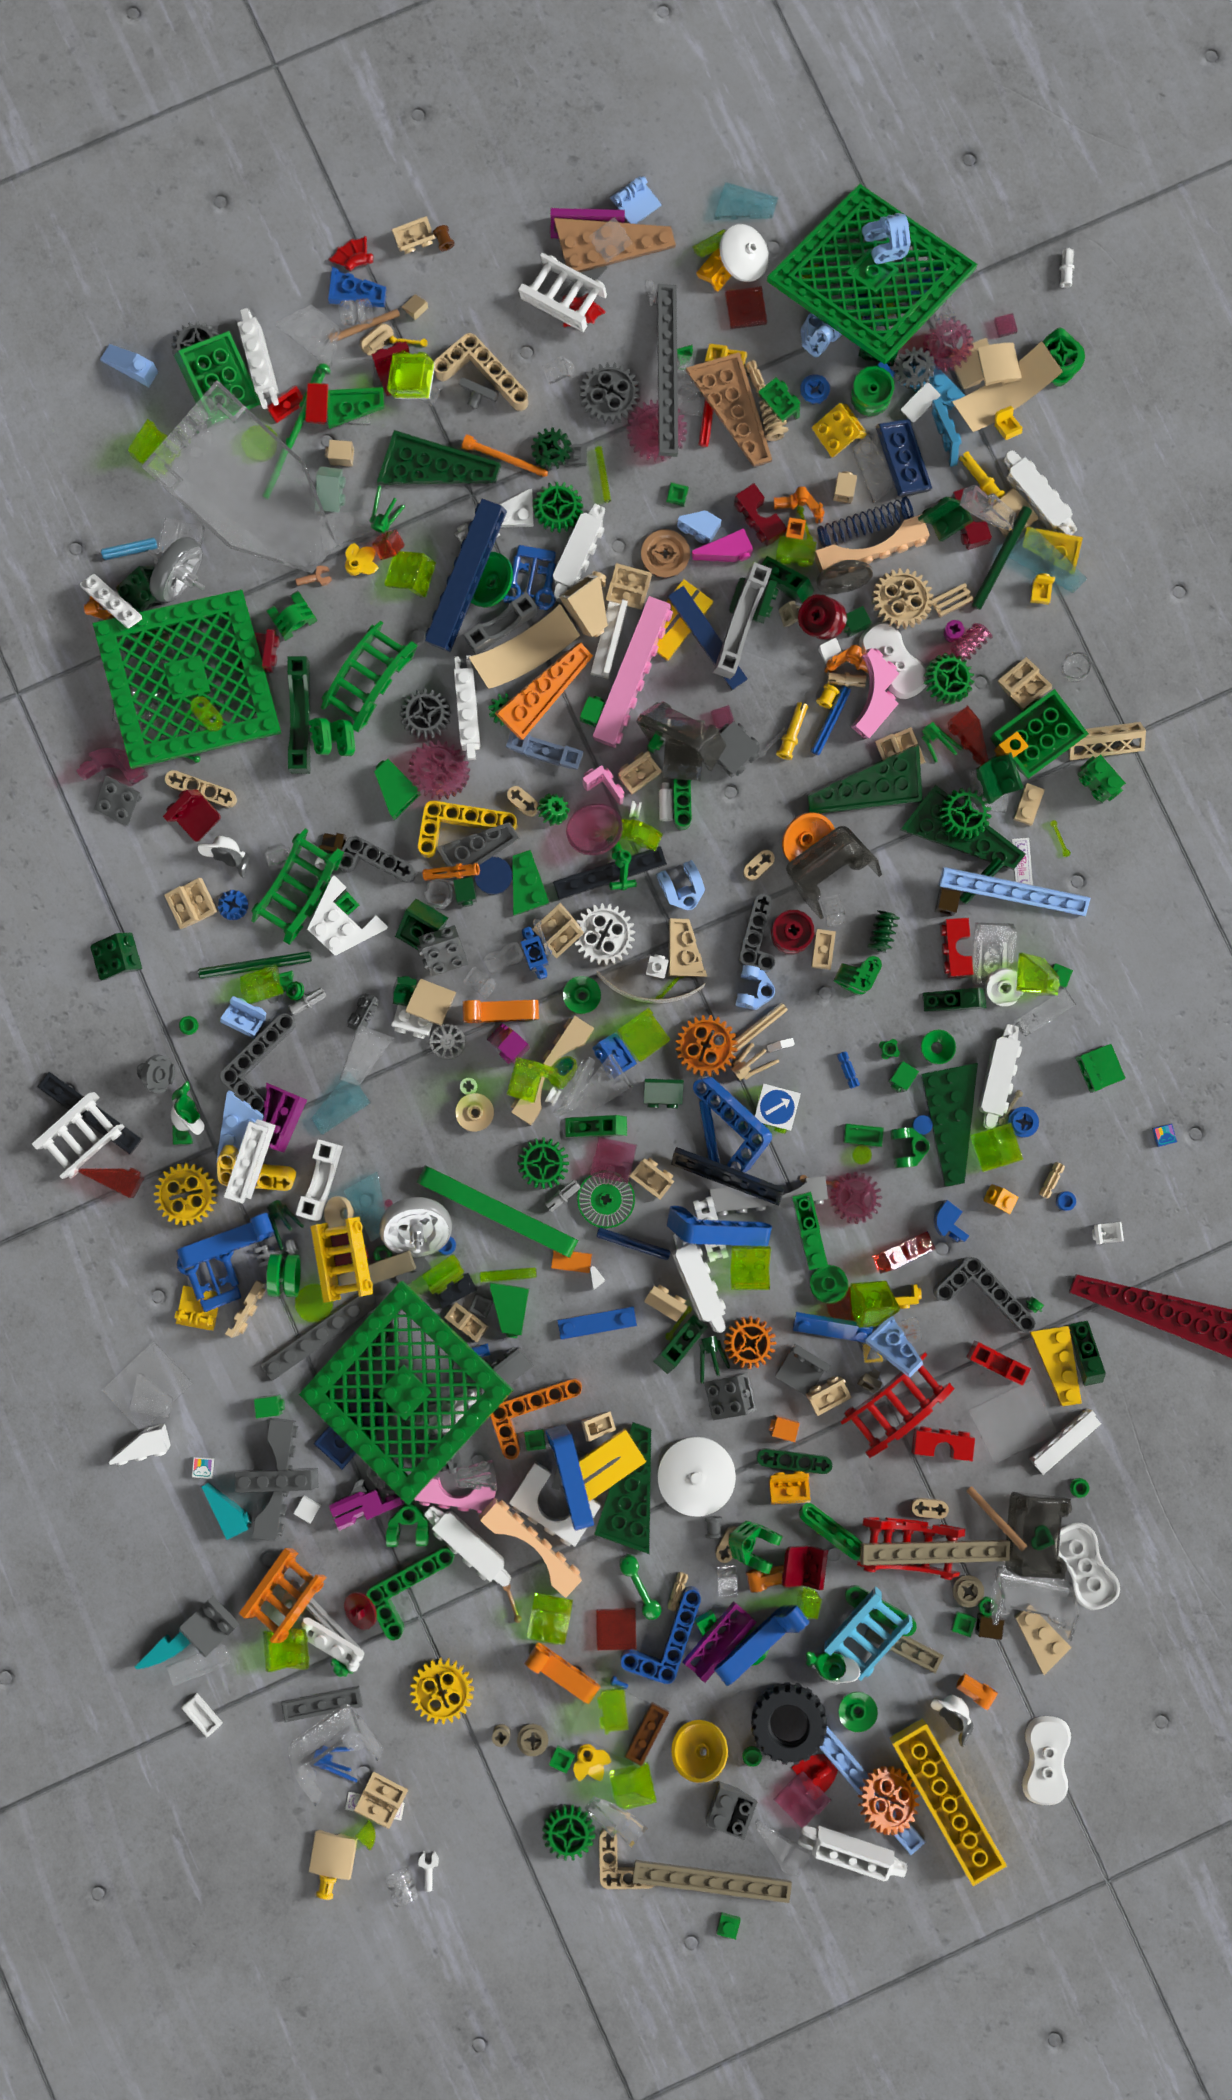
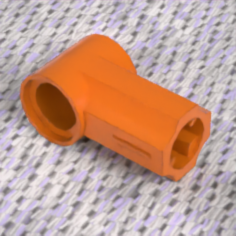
M784 1566L772 1567L769 1574L756 1569L747 1571L746 1575L750 1592H761L766 1590L767 1587L782 1584Z
M965 1672L957 1681L956 1688L971 1697L975 1703L986 1710H989L998 1695V1692L985 1683L981 1684Z

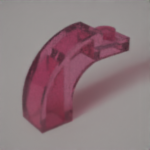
M103 748L89 753L92 761L82 763L80 768L76 770L83 780H87L106 768H116L123 772L128 782L133 786L149 776L144 767L131 769L127 753L115 748Z

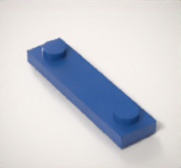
M634 1306L557 1320L561 1340L637 1326Z
M796 1312L793 1331L866 1343L865 1340L872 1334L873 1324Z

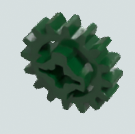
M554 427L551 428L550 432L544 428V434L538 432L539 438H533L535 445H531L533 450L532 456L536 458V463H541L542 468L548 465L549 470H552L553 466L559 469L560 463L566 465L564 459H570L568 453L572 452V448L569 447L571 441L568 439L567 434L564 433L562 435L561 429L555 432ZM560 441L563 442V449L560 447ZM540 448L543 450V456L540 455Z

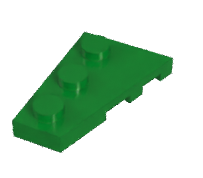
M383 387L328 390L329 429L384 409Z
M531 850L513 855V916L550 904Z

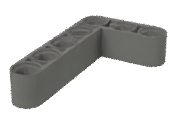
M289 1014L279 1015L220 1073L221 1081L241 1101H246L253 1109L254 1100L260 1099L261 1107L254 1109L260 1113L265 1111L264 1101L266 1099L247 1081L245 1076L294 1030L296 1021ZM285 1018L290 1019V1025L287 1028H283L281 1024ZM272 1031L276 1032V1039L269 1041L268 1034ZM257 1045H261L263 1048L259 1055L254 1053V1048ZM247 1058L249 1061L248 1066L241 1068V1060ZM229 1072H233L235 1075L231 1082H228L226 1079ZM246 1085L248 1092L242 1096L239 1090L241 1086Z
M966 1257L934 1287L933 1293L938 1300L949 1301L972 1280L1018 1330L1030 1332L1035 1328L1034 1318L978 1258ZM971 1260L976 1263L973 1271L967 1268V1264ZM957 1273L962 1276V1281L959 1284H955L953 1281V1277ZM986 1274L989 1277V1282L983 1285L981 1277ZM942 1287H946L948 1290V1294L945 1297L939 1295V1290ZM1000 1289L1002 1297L997 1300L994 1297V1292ZM1011 1303L1016 1307L1015 1312L1012 1314L1007 1310L1008 1305ZM1023 1318L1029 1320V1325L1026 1328L1021 1326Z

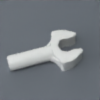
M425 1851L422 1852L418 1861V1866L423 1867L425 1870V1891H432V1869L438 1866L439 1858L435 1851H433L431 1862L425 1860Z

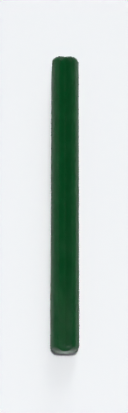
M1023 506L972 602V606L975 609L981 610L1032 513V509Z
M307 951L199 968L198 976L200 979L307 963L312 961V956Z

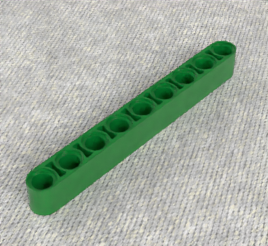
M426 1165L417 1180L418 1184L569 1258L579 1241Z

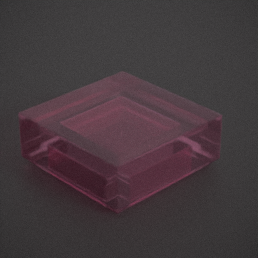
M1013 313L995 317L994 323L999 338L1017 333L1018 329Z
M729 705L711 711L717 730L727 723L730 725L734 721Z

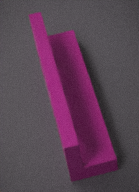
M550 208V238L559 239L557 232H554V218L625 223V210Z
M733 1601L682 1662L694 1671L701 1681L706 1683L715 1672L714 1668L735 1649L757 1622L746 1610ZM737 1609L740 1612L739 1615L734 1619H730V1615ZM726 1626V1630L723 1633L717 1634L720 1627ZM713 1641L711 1648L705 1649L706 1643ZM700 1656V1661L695 1666L690 1663L695 1657Z

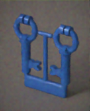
M519 545L517 554L513 558V580L510 587L516 589L515 597L506 595L503 598L504 603L509 602L510 604L520 595L524 594H521V589L516 582L519 570L528 571L526 567H529V563L523 564L520 562V556L533 558L527 593L531 598H535V603L539 609L548 611L556 602L554 592L551 589L553 573L556 567L554 563L556 552ZM537 559L550 561L551 563L548 564V567L544 568L538 565L540 570H537V573H544L546 575L544 587L535 596L530 594ZM542 593L550 594L551 602H545V604L540 602V595Z
M234 1251L215 1258L223 1262L228 1274L225 1278L219 1279V1282L222 1281L220 1285L223 1286L226 1283H231L232 1287H234V1289L225 1293H220L209 1260L205 1261L217 1296L207 1300H202L204 1298L203 1293L211 1291L212 1288H209L210 1283L200 1286L196 1276L199 1264L185 1270L182 1268L179 1258L177 1260V1269L189 1277L197 1301L200 1300L204 1312L241 1298V1293L237 1286L239 1281L231 1263Z

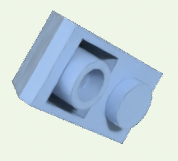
M704 510L679 516L677 526L683 533H690L695 536L698 542L709 544L719 530L722 520Z

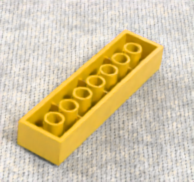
M922 1718L889 1737L972 1886L1007 1867L925 1720Z

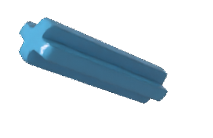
M149 538L104 548L101 550V554L104 560L157 549V542L155 538Z

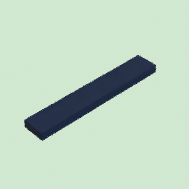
M682 586L667 598L715 666L723 642L686 588ZM739 665L731 679L722 676L731 691L748 680Z

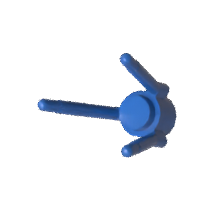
M324 1746L323 1750H317L314 1766H318L320 1769L327 1770L355 1783L357 1782L356 1778L337 1770L350 1772L351 1768L332 1762L333 1755L330 1754V1752L353 1751L354 1747L330 1748Z

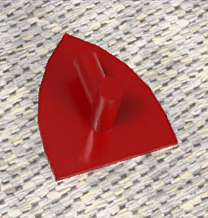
M825 1754L812 1755L808 1761L801 1760L799 1764L792 1766V1769L814 1800L830 1788L838 1772V1769Z

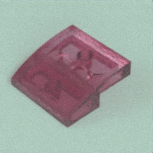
M599 1137L590 1175L628 1183L637 1145Z
M803 1771L793 1778L773 1799L801 1828L806 1826L816 1814L819 1815L831 1801L818 1786L813 1784L812 1780Z

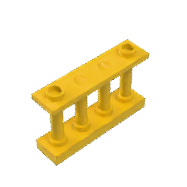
M360 1217L345 1219L346 1225L329 1228L328 1223L310 1226L324 1303L340 1300V1294L358 1291L359 1297L373 1294ZM348 1233L349 1245L332 1247L330 1236ZM351 1252L353 1264L335 1267L333 1255ZM355 1272L356 1283L339 1286L337 1274Z

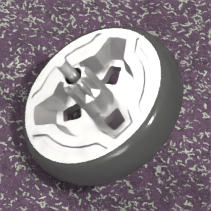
M181 537L177 539L164 553L156 554L152 550L148 551V554L155 558L154 563L156 564L150 579L149 588L151 594L157 600L164 603L172 602L188 586L194 587L195 585L201 590L205 588L204 585L198 582V577L196 576L203 551L201 545L193 538Z

